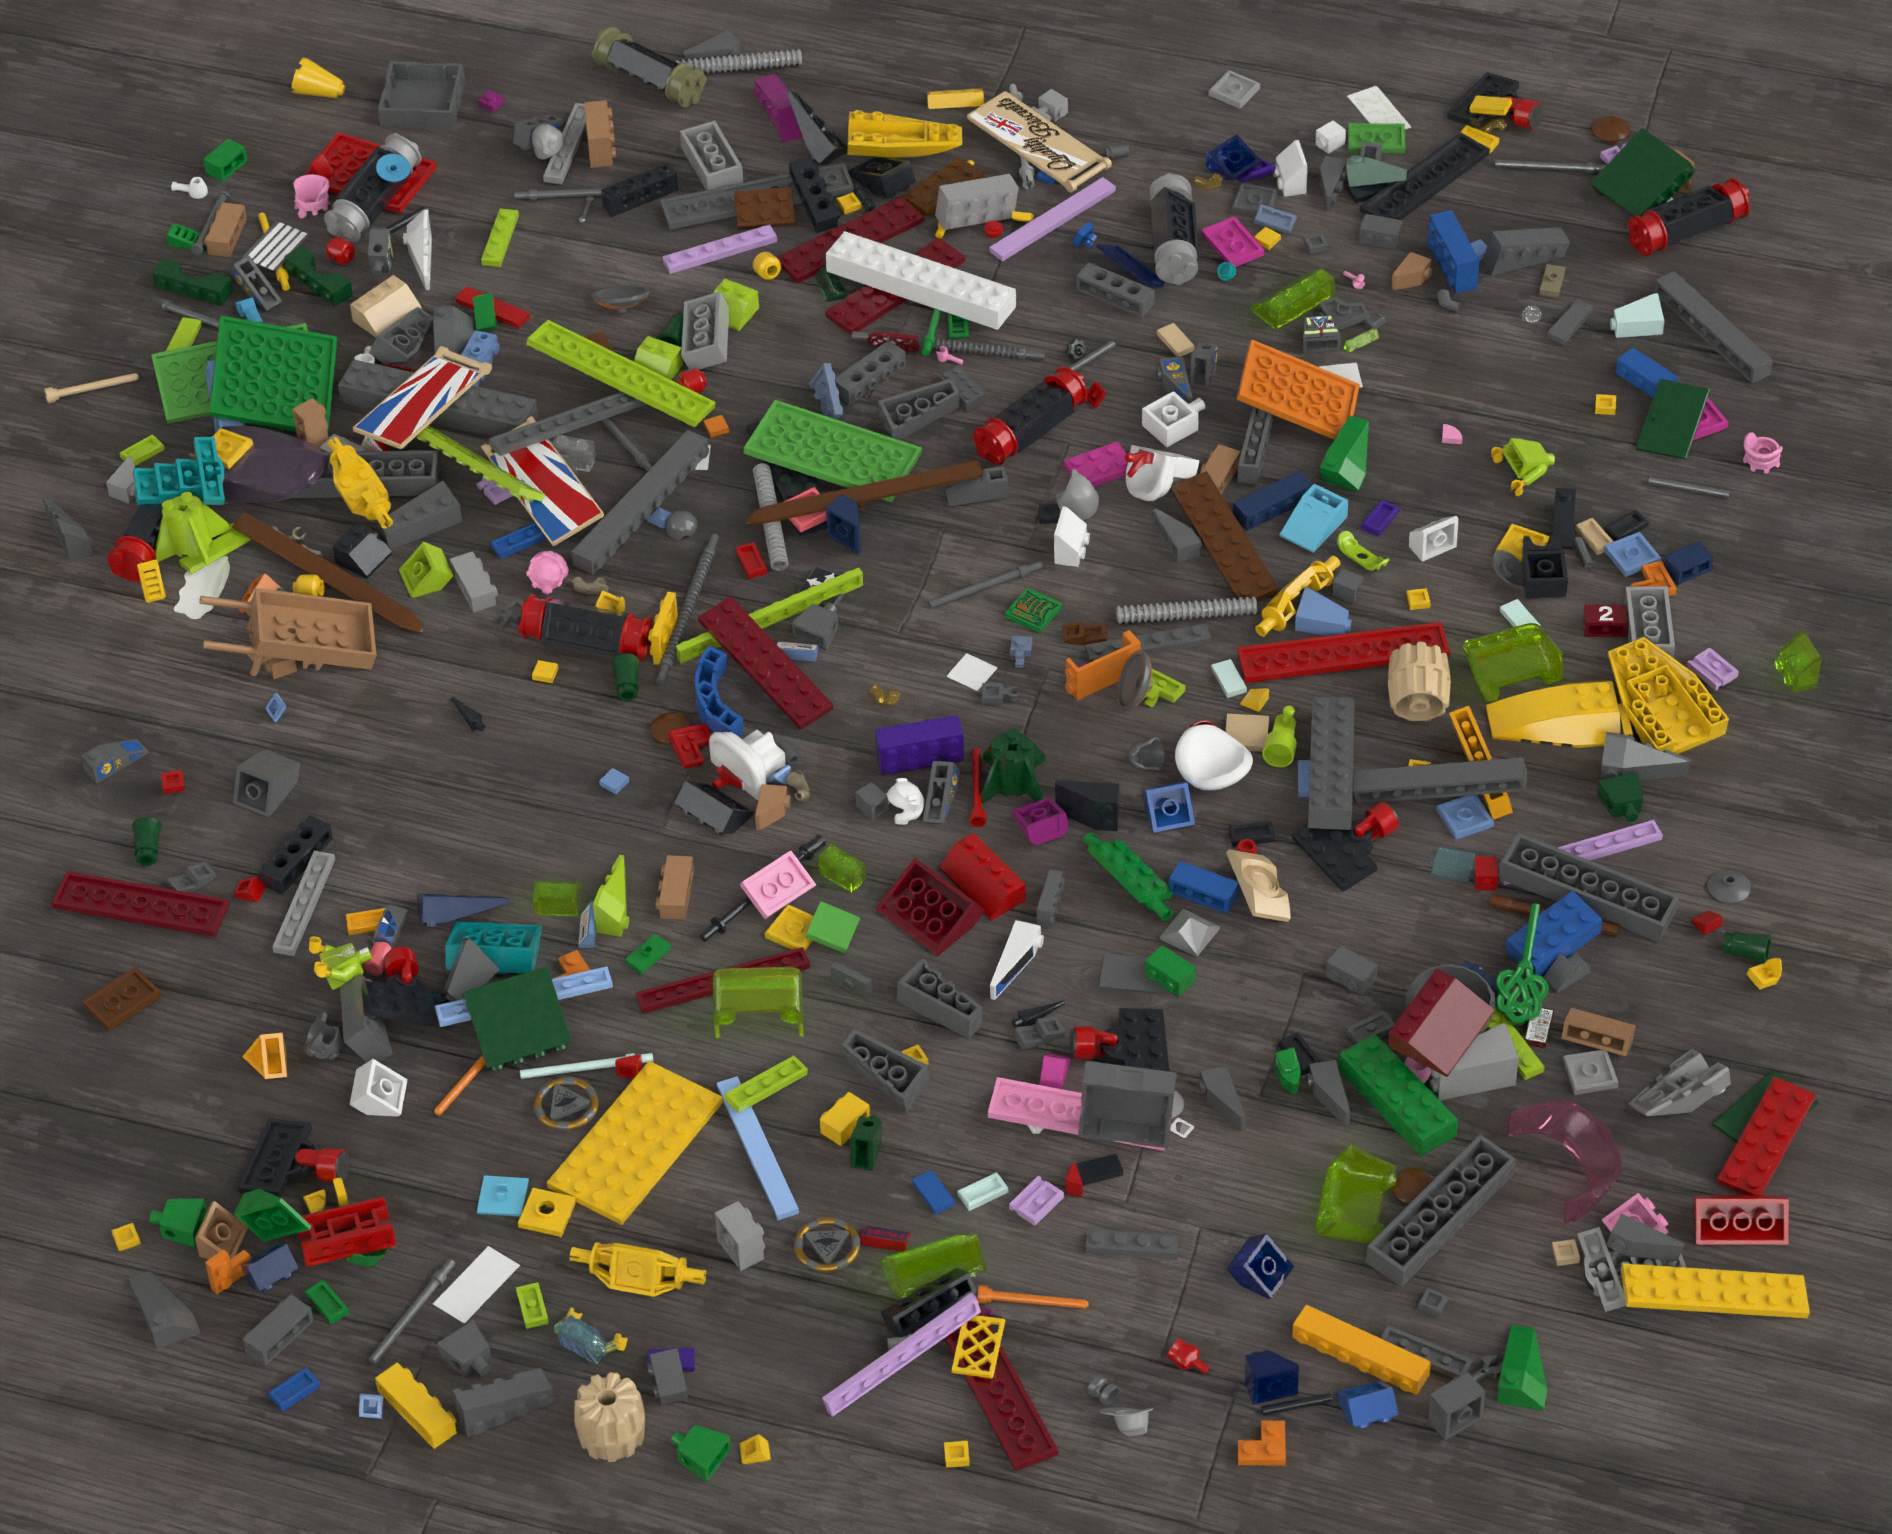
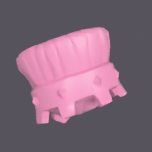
M309 174L294 180L293 186L296 192L294 208H299L298 215L300 219L307 216L306 211H312L313 215H317L320 209H323L325 212L328 210L327 205L330 204L328 199L330 183L324 176Z
M1753 432L1748 433L1744 437L1745 455L1743 461L1744 463H1749L1751 471L1755 472L1756 469L1764 470V473H1769L1770 468L1774 466L1778 468L1780 466L1783 448L1775 440L1768 437H1756Z
M542 551L530 560L528 571L526 572L534 588L542 589V593L549 594L552 592V589L561 586L563 579L568 575L569 569L564 558L558 553Z

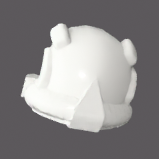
M906 778L896 779L895 785L886 793L888 805L892 803L894 806L904 810L903 813L895 815V824H908V821L915 820L921 815L925 800L918 787L908 782Z

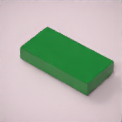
M492 293L473 297L476 330L485 332L497 329Z
M324 1280L304 1291L307 1299L330 1325L350 1314L349 1308Z

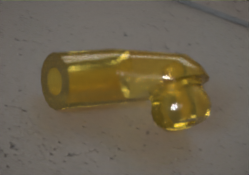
M1498 118L1487 122L1480 131L1490 134L1496 127L1499 131H1503L1508 124L1504 121L1505 119Z
M1213 174L1212 179L1196 175L1193 183L1205 189L1219 187L1222 184L1223 178L1219 174Z
M874 685L871 688V693L880 703L894 705L899 701L900 693L897 690H891L888 694L879 685Z

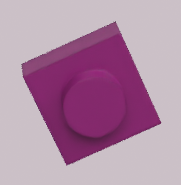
M488 90L478 100V105L494 112L505 102L504 96Z

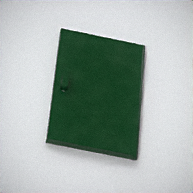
M1660 379L1636 450L1686 460L1710 393V388Z
M1773 1070L1712 1123V1126L1738 1143L1773 1078L1777 1077L1791 1084L1793 1083L1776 1072V1070ZM1816 1099L1814 1100V1102H1813L1812 1106L1810 1107L1808 1113H1809L1815 1106L1818 1105V1102H1819V1101H1817Z

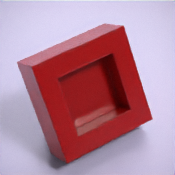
M182 770L161 773L164 794L185 791Z

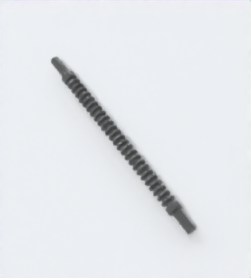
M853 331L852 339L867 340L870 333ZM922 336L920 338L917 337L920 349L923 347ZM939 338L935 340L934 346L931 348V350L933 348L938 350L940 346H945L948 352L950 349L953 352L958 350V353L961 351L963 353L968 351L969 354L974 352L975 355L979 352L980 355L985 353L986 356L988 354L994 356L996 354L997 357L1002 355L1003 358L1005 356L1008 358L1013 356L1014 359L1018 357L1020 360H1025V358L1045 360L1046 352L1026 350L1024 347L1019 349L1014 347L1012 349L1011 346L1006 348L1004 345L1001 348L1000 345L995 347L994 344L992 346H989V344L984 346L983 343L978 345L977 342L975 344L972 342L967 344V341L964 343L959 341L957 343L956 340L951 342L950 339L946 342L945 339L940 341Z
M717 534L711 535L707 547L703 549L701 559L678 615L679 617L670 635L671 638L660 661L661 668L656 678L657 684L661 685L664 683L668 670H671L676 657V645L680 644L683 640L706 575L715 556V547L719 539Z

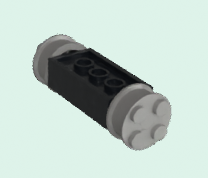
M397 133L388 135L385 139V145L376 147L336 197L333 209L325 213L324 220L328 232L352 243L357 242L361 237V232L366 231L410 177L413 167L420 164L421 154L418 150V145ZM387 154L402 155L410 163V173L401 181H386L377 173L376 164L378 160Z
M1167 173L1157 178L1151 184L1149 191L1151 197L1155 269L1157 276L1164 282L1181 285L1191 280L1198 271L1197 257L1199 256L1196 210L1195 203L1192 201V189L1189 181L1182 176Z

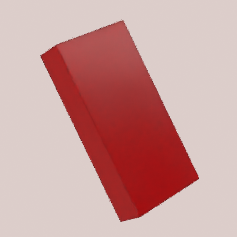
M754 542L735 547V553L748 579L768 574L766 565Z

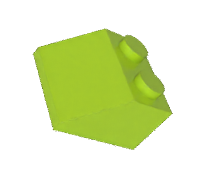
M724 279L714 290V293L721 292L729 306L728 328L740 331L759 309L757 290L728 279Z
M647 336L639 346L634 362L672 380L683 366L682 348Z
M425 542L416 549L399 569L407 590L413 598L442 590L453 577L442 549Z

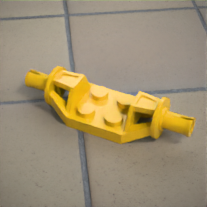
M337 437L333 438L336 443L330 439L327 445L333 452L329 462L333 466L334 485L351 512L365 516L368 520H378L383 529L387 528L385 522L390 527L393 524V520L388 515L391 507L388 491L370 464L356 454L352 446H343Z
M1331 556L1325 563L1314 561L1309 568L1287 584L1262 610L1263 621L1255 627L1256 632L1264 637L1271 629L1275 631L1285 629L1286 622L1296 613L1291 600L1305 587L1318 592L1324 586L1331 585L1334 581L1333 571L1340 566L1339 559Z
M596 1242L592 1250L572 1247L570 1251V1256H572L570 1257L571 1262L589 1264L590 1273L595 1274L609 1289L654 1297L675 1288L681 1289L684 1281L704 1285L706 1276H704L706 1275V1270L688 1268L686 1258L681 1257L679 1259L659 1250L619 1243L601 1245L600 1242ZM602 1263L610 1266L609 1272L599 1267V1264ZM665 1276L675 1277V1280L663 1281Z

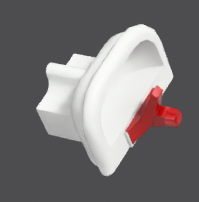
M1132 445L1130 453L1125 455V460L1128 462L1126 486L1129 493L1134 497L1145 501H1155L1157 498L1167 494L1172 485L1196 476L1199 460L1180 454Z
M756 730L744 739H741L732 732H714L710 736L711 762L717 766L716 770L721 775L712 782L715 789L731 784L741 788L743 791L745 790L758 800L761 785L766 784V778L786 765L785 752L775 744L773 735L770 732L763 735L760 731Z

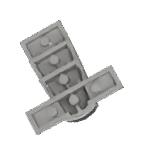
M1600 1227L1578 1233V1238L1585 1255V1283L1595 1296H1600L1605 1312L1626 1306L1621 1274L1623 1264L1687 1268L1682 1254H1680L1678 1261L1631 1257L1615 1250L1609 1252Z

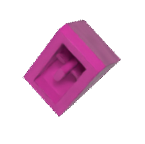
M1054 1053L1046 1054L1043 1060L1039 1085L1062 1089L1071 1057Z

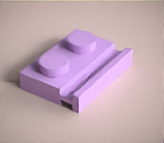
M1710 647L1695 656L1694 660L1687 662V668L1715 691L1718 690V687L1724 686L1738 677L1739 671Z
M1037 1176L1009 1203V1209L1016 1211L1017 1215L1035 1226L1064 1198V1192L1048 1181L1041 1180L1040 1176Z

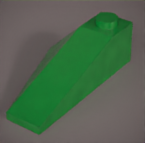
M1349 416L1320 466L1321 481L1359 492L1366 477L1368 420Z
M1511 1325L1498 1386L1497 1403L1544 1411L1547 1385L1535 1328Z

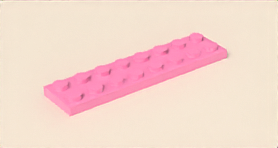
M997 1077L988 1110V1118L1078 1135L1082 1093ZM1114 1141V1142H1120V1143H1125V1144H1130V1145L1141 1146V1147H1146V1148H1151V1149H1157V1150L1165 1151V1148H1160V1147L1137 1145V1144H1133V1143H1129V1142H1124V1141Z

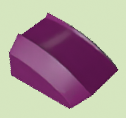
M1050 797L1011 810L1012 816L1022 833L1031 843L1037 846L1059 837L1063 838L1069 829L1066 813Z

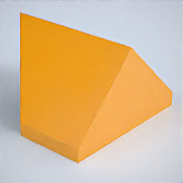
M283 1032L260 1035L242 1057L265 1079L287 1077V1055Z

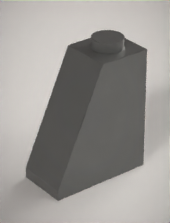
M470 938L462 940L443 989L447 994L445 998L449 1002L462 1000L461 994L463 992L485 985L500 970Z

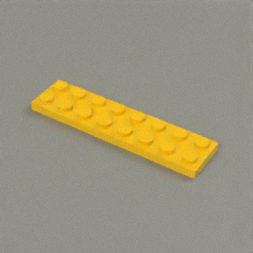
M1623 1264L1621 1267L1626 1307L1808 1318L1810 1314L1804 1275Z

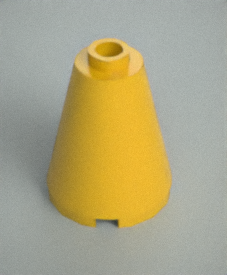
M304 57L301 59L299 64L302 67L299 70L296 69L291 88L294 89L292 93L338 98L339 95L342 96L344 94L345 85H343L341 79L308 58Z

